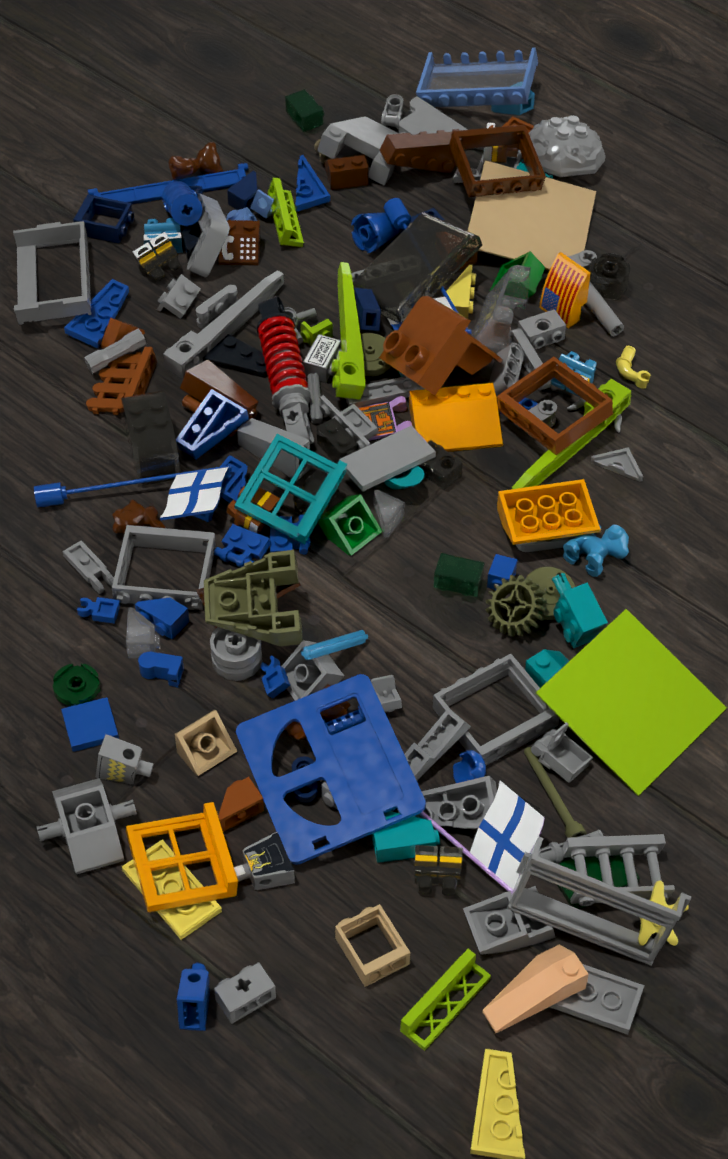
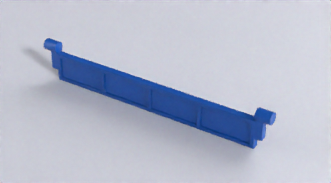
M238 164L237 170L98 193L97 188L88 189V194L136 204L162 199L165 187L171 182L176 181L184 182L188 186H202L203 192L225 189L235 185L246 176L245 171H248V164Z

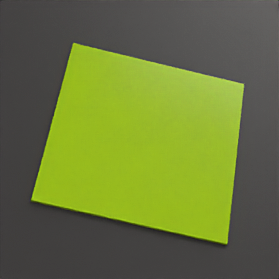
M627 609L536 692L564 723H568V727L637 796L727 708Z

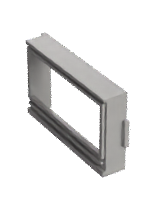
M84 221L66 224L55 222L37 225V228L13 231L17 245L18 305H14V312L18 325L34 320L56 319L84 315L86 313L91 315L88 237ZM80 242L82 296L37 302L36 248Z
M538 836L531 853H524L516 873H519L520 876L514 886L507 909L652 966L655 957L660 949H662L673 927L689 904L691 896L681 893L672 909L538 857L543 838ZM530 875H534L658 924L661 928L654 939L649 938L647 943L641 946L638 943V932L524 887Z

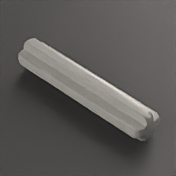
M310 373L308 375V389L311 391V422L313 424H321L323 416L320 409L319 375L317 373Z

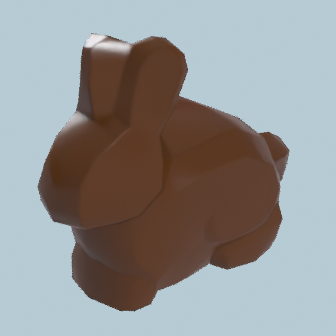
M131 500L123 509L116 510L112 515L115 519L113 524L114 533L125 534L127 525L166 528L158 520V512L155 507L149 506L144 508L143 505L138 504L135 500Z

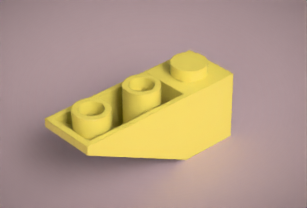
M469 265L446 290L458 313L467 319L469 313L473 314V301H470V299H474L475 287H471V285H475L476 273H472V265Z

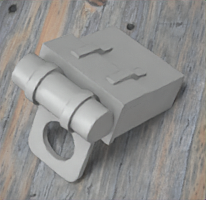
M565 723L558 730L552 729L550 732L545 733L531 747V752L535 756H540L538 761L549 770L552 768L570 783L589 766L593 757L566 735L565 731L569 724Z

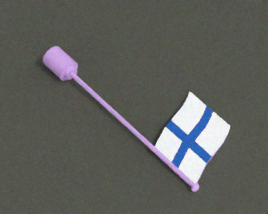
M501 781L499 782L495 799L477 830L470 851L424 812L419 814L424 819L431 820L436 830L503 888L511 891V893L520 876L519 873H516L524 853H531L538 836L540 837L545 820L540 813Z

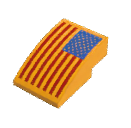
M562 252L558 253L546 278L539 308L545 312L555 309L566 324V327L568 329L580 321L581 306L587 303L590 272Z

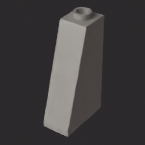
M253 418L242 424L237 430L238 445L260 459L263 458L276 434L310 450L308 439ZM281 450L272 466L288 477L293 478L303 460ZM306 463L297 480L310 470L309 463Z

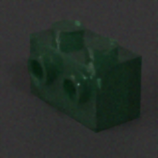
M305 89L285 96L286 112L303 132L323 125L324 110Z
M441 553L434 572V587L444 591L448 590L477 597L484 577L485 563Z

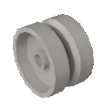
M220 627L213 631L210 638L213 668L218 675L228 680L238 681L253 676L260 669L262 663L261 640Z

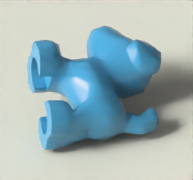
M612 525L606 529L602 538L597 537L594 533L578 535L563 545V557L572 565L575 564L581 554H586V560H588V565L585 567L589 575L597 577L603 571L602 563L607 555L618 559H623L629 553V536L618 525Z

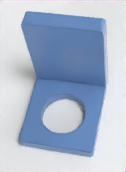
M257 190L251 209L267 218L272 214L271 207L274 199L261 190Z

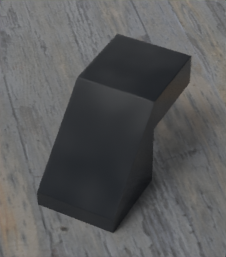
M198 221L182 229L183 247L187 262L200 237Z

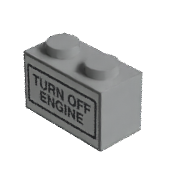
M318 334L303 361L304 373L307 378L310 373H317L319 381L327 383L330 375L333 376L335 373L331 370L332 361L337 358L338 352L341 351V340Z

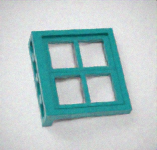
M276 434L235 503L234 508L305 544L346 474L347 463L339 460L338 464ZM281 450L303 460L290 483L269 473ZM306 463L328 473L316 496L294 485ZM263 480L285 490L272 513L251 503ZM289 493L310 503L298 527L276 516Z

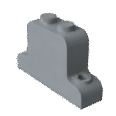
M418 96L410 101L408 116L399 122V133H410L411 135L424 131L430 134L436 133L437 130H444L445 132H452V129L468 130Z

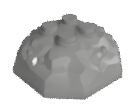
M577 116L553 117L549 120H542L529 132L544 172L558 177L594 174L605 161V153L600 136H598L596 131L591 130L587 124L580 122Z

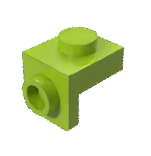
M329 319L313 327H310L305 321L301 323L300 335L303 341L310 346L313 345L318 334L333 338V323Z

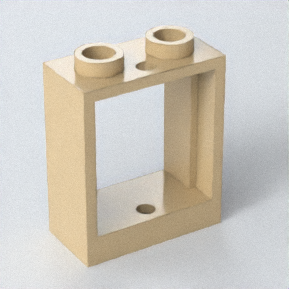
M380 904L364 909L359 915L351 919L345 918L335 926V939L365 987L410 965V951ZM378 924L393 951L363 965L348 938Z

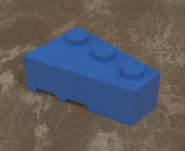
M211 389L175 441L178 449L194 459H198L248 421V412L243 407Z

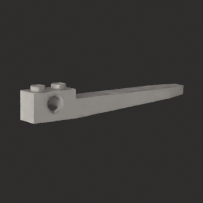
M277 270L267 276L198 334L190 331L185 336H182L178 342L163 353L165 368L183 379L185 372L202 363L203 357L228 334L232 336L259 310V303L274 296L284 283V274Z

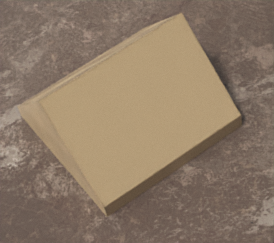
M213 710L175 734L177 753L196 776L201 775L237 752L216 710Z

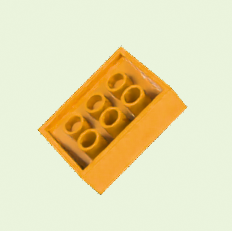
M493 383L443 387L439 389L436 395H433L426 389L410 391L409 410L412 425L436 453L503 446L497 398Z
M584 479L498 491L497 510L501 524L513 545L599 533L601 531Z

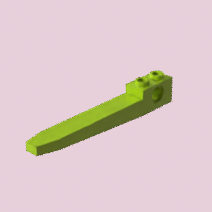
M340 262L338 268V299L341 351L338 352L337 358L332 361L331 370L335 372L332 387L336 389V397L361 400L365 389V371L355 294L349 263Z
M610 379L606 384H602L599 390L612 399L613 415L557 455L548 449L520 477L512 489L541 484L600 434L630 405L631 390L613 379ZM585 401L584 415L594 409L592 405Z

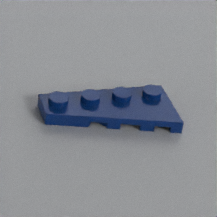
M112 279L91 300V315L86 313L75 316L64 327L65 334L98 349L110 317L115 319L129 293V286Z

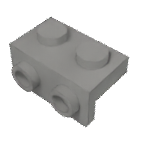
M181 274L177 280L173 278L166 288L169 291L168 293L164 291L158 299L160 305L156 310L160 312L165 307L181 319L201 288Z

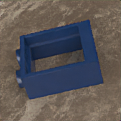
M88 194L73 221H84L87 237L120 243L123 236H126L129 225L133 223L135 214L132 212L131 203ZM95 214L120 219L116 226L91 221Z

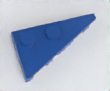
M301 155L298 161L296 212L330 202V194L304 155Z

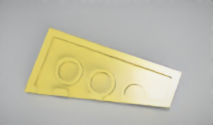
M485 1049L470 1154L500 1159H525L512 1053Z

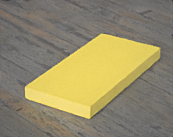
M163 839L146 850L148 861L175 856ZM132 859L122 866V871L142 893L134 860ZM183 865L190 889L203 887L189 869ZM178 866L151 871L157 895L184 890ZM215 900L158 910L157 912L182 940L221 913L222 907Z

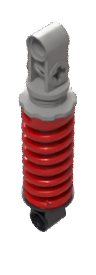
M275 296L258 304L262 319L256 327L261 341L266 372L272 392V404L276 409H279L280 416L284 418L286 430L308 439L309 443L312 444L314 443V437L307 415L309 412L308 404L311 401V391L308 389L302 357L298 347L295 321L290 315L285 314L279 296Z

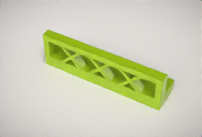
M273 178L267 193L268 196L274 199L271 210L279 243L281 245L302 247L304 242L291 191L283 190L280 178Z
M467 949L401 1019L400 1032L424 1051L491 979V975L475 963L476 954L470 949ZM471 970L481 977L478 983L466 984L465 977ZM463 990L464 998L461 1001H449V994L452 991ZM447 1008V1016L444 1019L433 1020L432 1012L435 1009ZM430 1026L431 1034L425 1040L414 1033L418 1027Z

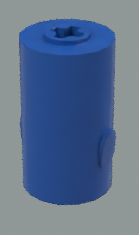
M179 181L171 182L165 187L162 193V201L167 213L169 212L180 225L189 226L196 223L202 216L203 211L196 192L191 190L184 182Z

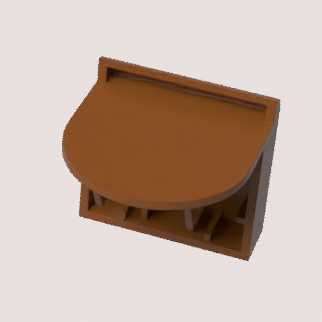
M430 296L421 297L400 328L394 330L386 337L383 344L384 351L379 357L433 395L437 394L456 364L472 375L491 363L492 360L500 364L503 361L496 353L465 331L471 320Z

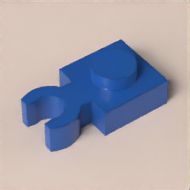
M97 597L96 602H92L88 598L80 599L81 606H86V608H77L79 616L87 617L92 615L93 621L115 624L120 608L119 600Z
M270 656L271 664L268 666L262 662L260 666L266 672V675L262 677L266 693L273 699L287 689L290 683L285 668L280 666V661L274 656Z

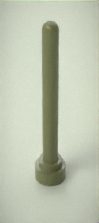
M531 747L525 748V756L566 825V837L572 838L586 835L587 832L583 825L573 820L541 762L538 761V757L531 752Z

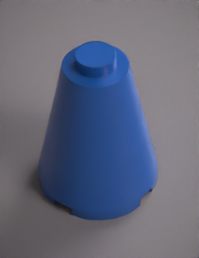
M385 212L356 215L351 226L354 225L352 237L355 244L360 250L368 251L367 253L376 251L400 233V229L394 228Z

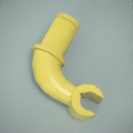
M626 346L621 356L616 360L618 371L625 379L635 382L637 387L644 389L647 387V383H649L651 374L644 370L635 372L631 369V362L636 350L632 346Z

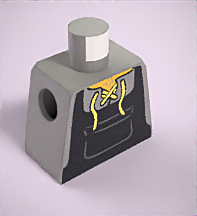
M278 832L244 848L242 851L244 864L234 867L238 882L250 878L255 890L295 883L294 869Z

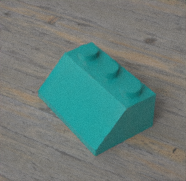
M544 649L526 660L525 671L541 688L569 660L560 651Z

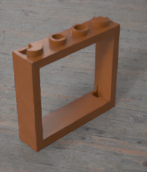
M552 357L497 395L498 411L555 455L613 415L612 399L597 389L593 383L586 381L578 372H574L555 357ZM553 378H556L594 407L593 410L559 434L519 404L521 400Z

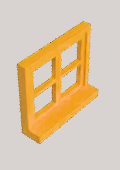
M214 802L205 803L203 813L126 826V835L147 912L237 896L238 879ZM200 828L207 851L180 855L174 832ZM168 833L175 856L148 861L142 838ZM210 861L217 884L190 889L183 865ZM178 866L184 890L157 895L151 871Z

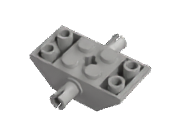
M100 778L52 791L59 818L57 822L37 826L40 842L61 835L65 837L76 875L124 861L115 820L137 815L133 799L111 806L108 803Z

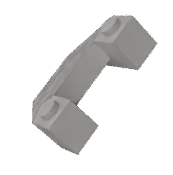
M366 116L330 124L322 134L317 151L335 159L342 148L347 145L374 159L368 177L385 185L391 177L395 165L387 164L379 149L387 134L398 133Z

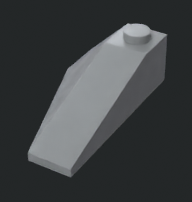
M485 776L422 791L426 801V808L423 812L439 826L478 829L497 793L496 782L490 776ZM419 814L414 816V817H418V818L424 819V818L421 817Z

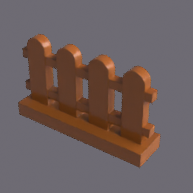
M144 347L142 353L124 354L108 364L110 368L101 369L99 376L104 383H96L92 387L94 394L98 397L90 398L86 401L88 410L92 411L93 414H98L99 411L112 412L113 415L123 413L125 421H134L157 364L153 347ZM118 367H130V369H118ZM111 382H124V383H123V384H116V383H111ZM107 396V397H118V398H117V399H111V398H105V397Z

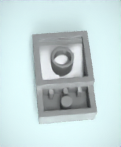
M536 886L528 888L538 893ZM511 891L463 908L480 954L516 950L555 938L552 926L507 909L512 895Z

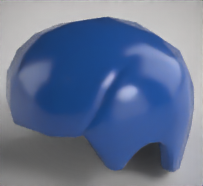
M468 750L459 754L462 760L453 765L455 783L485 777L486 764L478 752Z

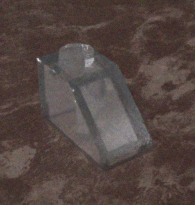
M128 608L126 648L128 658H139L145 652H156V648H160V634L156 635L155 625L134 608Z

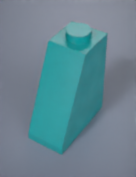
M389 811L384 815L387 820L400 813ZM414 816L371 834L377 863L415 858V855H435L436 845L440 844L438 830L433 829L432 821Z

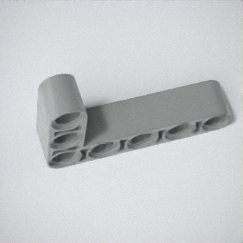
M199 193L198 199L202 204L203 211L198 222L203 232L188 261L187 270L207 277L228 236L230 226L218 201Z

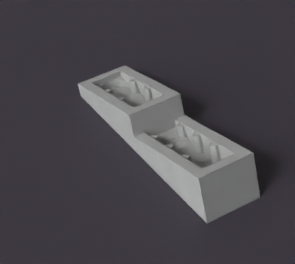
M449 708L419 744L413 743L404 754L416 781L471 728L468 723Z

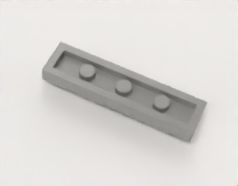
M405 376L366 384L361 400L345 399L348 407L355 404L359 408L389 402L400 396L408 398L410 391L423 390L424 388Z

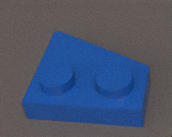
M229 455L221 466H227L230 463L233 469L227 472L222 483L220 497L231 503L232 500L237 502L238 494L243 486H245L248 465Z

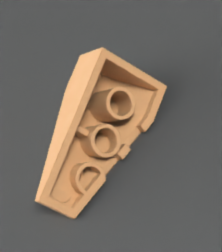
M557 945L537 955L483 1009V1014L494 1032L498 1033L586 989L589 974L574 952L561 945Z

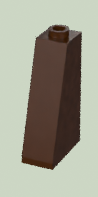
M209 360L185 372L180 387L181 390L203 401L209 391L213 389L246 409L249 420L256 417L258 401Z

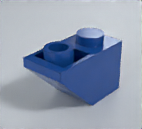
M170 597L138 601L135 604L137 619L142 624L154 628L160 635H165L170 639H173L189 623L188 608Z

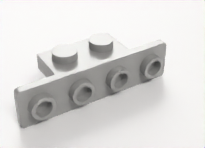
M324 395L320 397V409L324 416H329L337 429L341 428L345 437L349 441L352 440L358 450L371 445L368 440L379 433L378 427L355 404L340 412Z

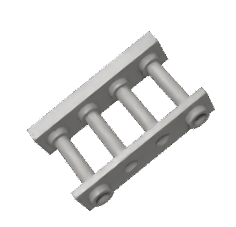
M664 834L572 837L566 839L562 847L563 857H572L575 860L576 872L586 876L587 870L584 858L596 856V858H599L603 882L612 886L614 884L609 856L620 855V857H623L628 887L617 888L649 900L656 881L661 880L657 854L661 852L666 842ZM644 854L647 857L652 886L638 887L633 855ZM664 885L665 901L674 892V885ZM574 892L570 899L571 904H580L581 906L602 903L577 892Z

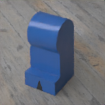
M145 652L140 655L138 663L140 674L143 678L153 679L156 677L168 680L169 686H179L184 670L182 656L156 652Z

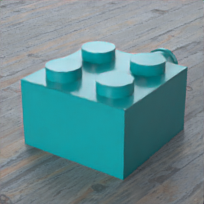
M561 573V577L558 574L552 578V582L560 595L553 614L556 621L560 622L564 629L563 634L566 641L570 642L574 649L591 642L604 630L608 622L588 582L571 588L565 573Z

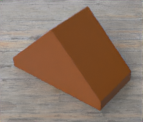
M110 317L101 347L104 349L116 343L136 329H139L143 335L145 332L134 325Z

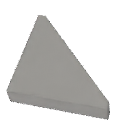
M629 448L591 456L592 464L639 482L643 480V475Z

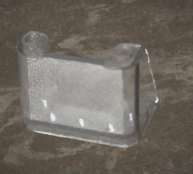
M512 266L487 294L472 337L496 354L510 345L511 323L514 310L517 307L526 309L530 267Z

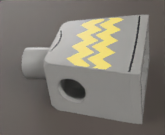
M105 734L98 754L96 778L133 784L137 774L150 777L154 763L141 760V747Z

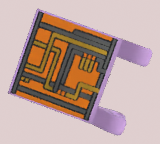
M404 396L397 397L390 402L359 407L378 427L379 433L368 441L386 438L412 425L410 421L402 422L398 426L396 425L393 411L403 412L407 410Z

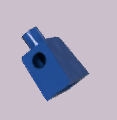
M194 963L190 969L182 970L177 995L179 1029L206 1030L210 983L209 972L206 970L205 965L201 963ZM189 1002L197 1003V1006L193 1007Z

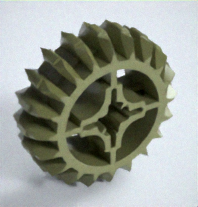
M510 575L509 582L502 578V585L494 584L497 590L495 592L489 591L492 599L486 600L490 607L485 609L488 614H491L488 620L494 622L493 627L495 629L500 628L502 634L508 632V635L511 637L515 633L518 636H523L524 630L528 634L531 633L530 627L538 628L539 625L536 621L538 619L540 621L544 620L540 613L547 612V609L542 606L547 603V600L542 597L545 594L544 591L539 589L540 585L537 582L533 583V580L529 577L525 579L522 575H519L516 580L513 575ZM524 590L529 591L532 604L525 601ZM501 608L508 610V622L504 621ZM528 613V615L521 620V617L524 614Z

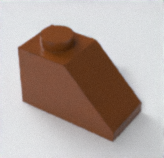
M249 777L237 780L227 787L218 815L223 832L264 811L263 797Z

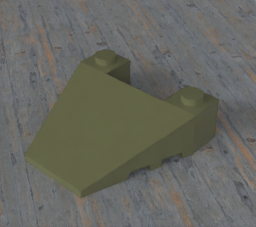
M294 550L271 552L264 555L265 558L253 563L249 561L244 563L243 567L234 571L230 569L204 580L206 623L277 646L297 645L303 641L299 611L278 612L276 586L299 583L298 565Z

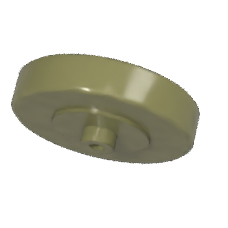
M374 333L360 334L365 376H378L387 372L391 366L379 358L384 351L383 344L386 338Z
M549 566L537 568L529 573L527 577L531 578L533 583L537 582L540 585L539 589H542L545 593L542 597L547 600V603L542 606L547 609V612L540 613V615L545 620H555L553 610L560 595L552 582V578L558 574L561 577L560 574L565 573L571 588H574L575 584L566 572ZM524 590L525 601L532 604L529 591Z

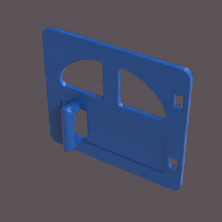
M364 674L356 675L242 722L236 728V734L274 827L292 864L304 863L418 815L426 808L425 798L369 677ZM352 698L357 699L359 703L358 710L327 723L322 719L321 711ZM299 722L316 761L284 776L276 777L272 771V758L276 742L282 731L290 723ZM325 780L341 816V821L339 824L332 826L310 822L299 816L284 801L285 795L316 781ZM398 809L399 815L386 820L385 813ZM327 838L329 844L315 850L313 843Z

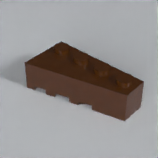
M437 130L436 133L430 134L424 131L416 135H411L410 133L387 134L379 149L389 165L451 173L456 165L449 146L452 132H445L444 130Z

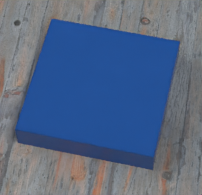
M107 697L61 709L72 752L102 745L105 734L119 739Z

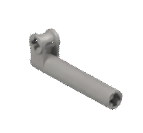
M584 250L567 256L589 271L590 276L593 275V264L597 260V256L593 251ZM589 282L588 298L585 304L611 336L619 335L623 331L624 325L593 284Z

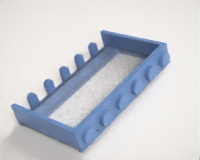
M532 48L529 60L523 61L520 50L515 51V61H505L504 52L498 51L496 55L497 62H488L486 53L480 52L478 63H470L469 55L463 52L461 54L462 63L452 64L449 53H445L443 56L444 64H435L433 53L429 52L416 95L433 107L528 104V96L536 66H538L536 48Z

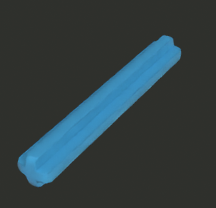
M359 630L308 645L303 648L301 655L305 657V660H310L366 642L368 634H365L364 630Z

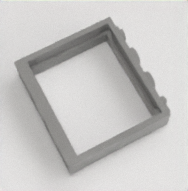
M127 525L112 585L113 599L119 600L123 604H136L138 601L170 597L190 610H203L204 605L197 592L125 586V581L134 546L206 553L199 589L204 588V580L210 578L214 550L216 548L215 533Z
M512 654L502 659H496L494 663L485 668L477 669L472 675L460 678L455 684L442 688L440 692L433 695V709L441 717L449 706L508 675L538 710L539 715L482 746L476 742L468 731L458 739L466 751L474 750L483 757L486 765L559 726L560 718L536 694L540 687Z

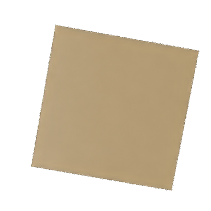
M485 160L480 180L529 176L530 174L529 172ZM546 177L542 190L476 196L464 246L511 260L531 251L546 267L545 269L550 270L558 253L562 252L566 256H571L584 251L596 191Z

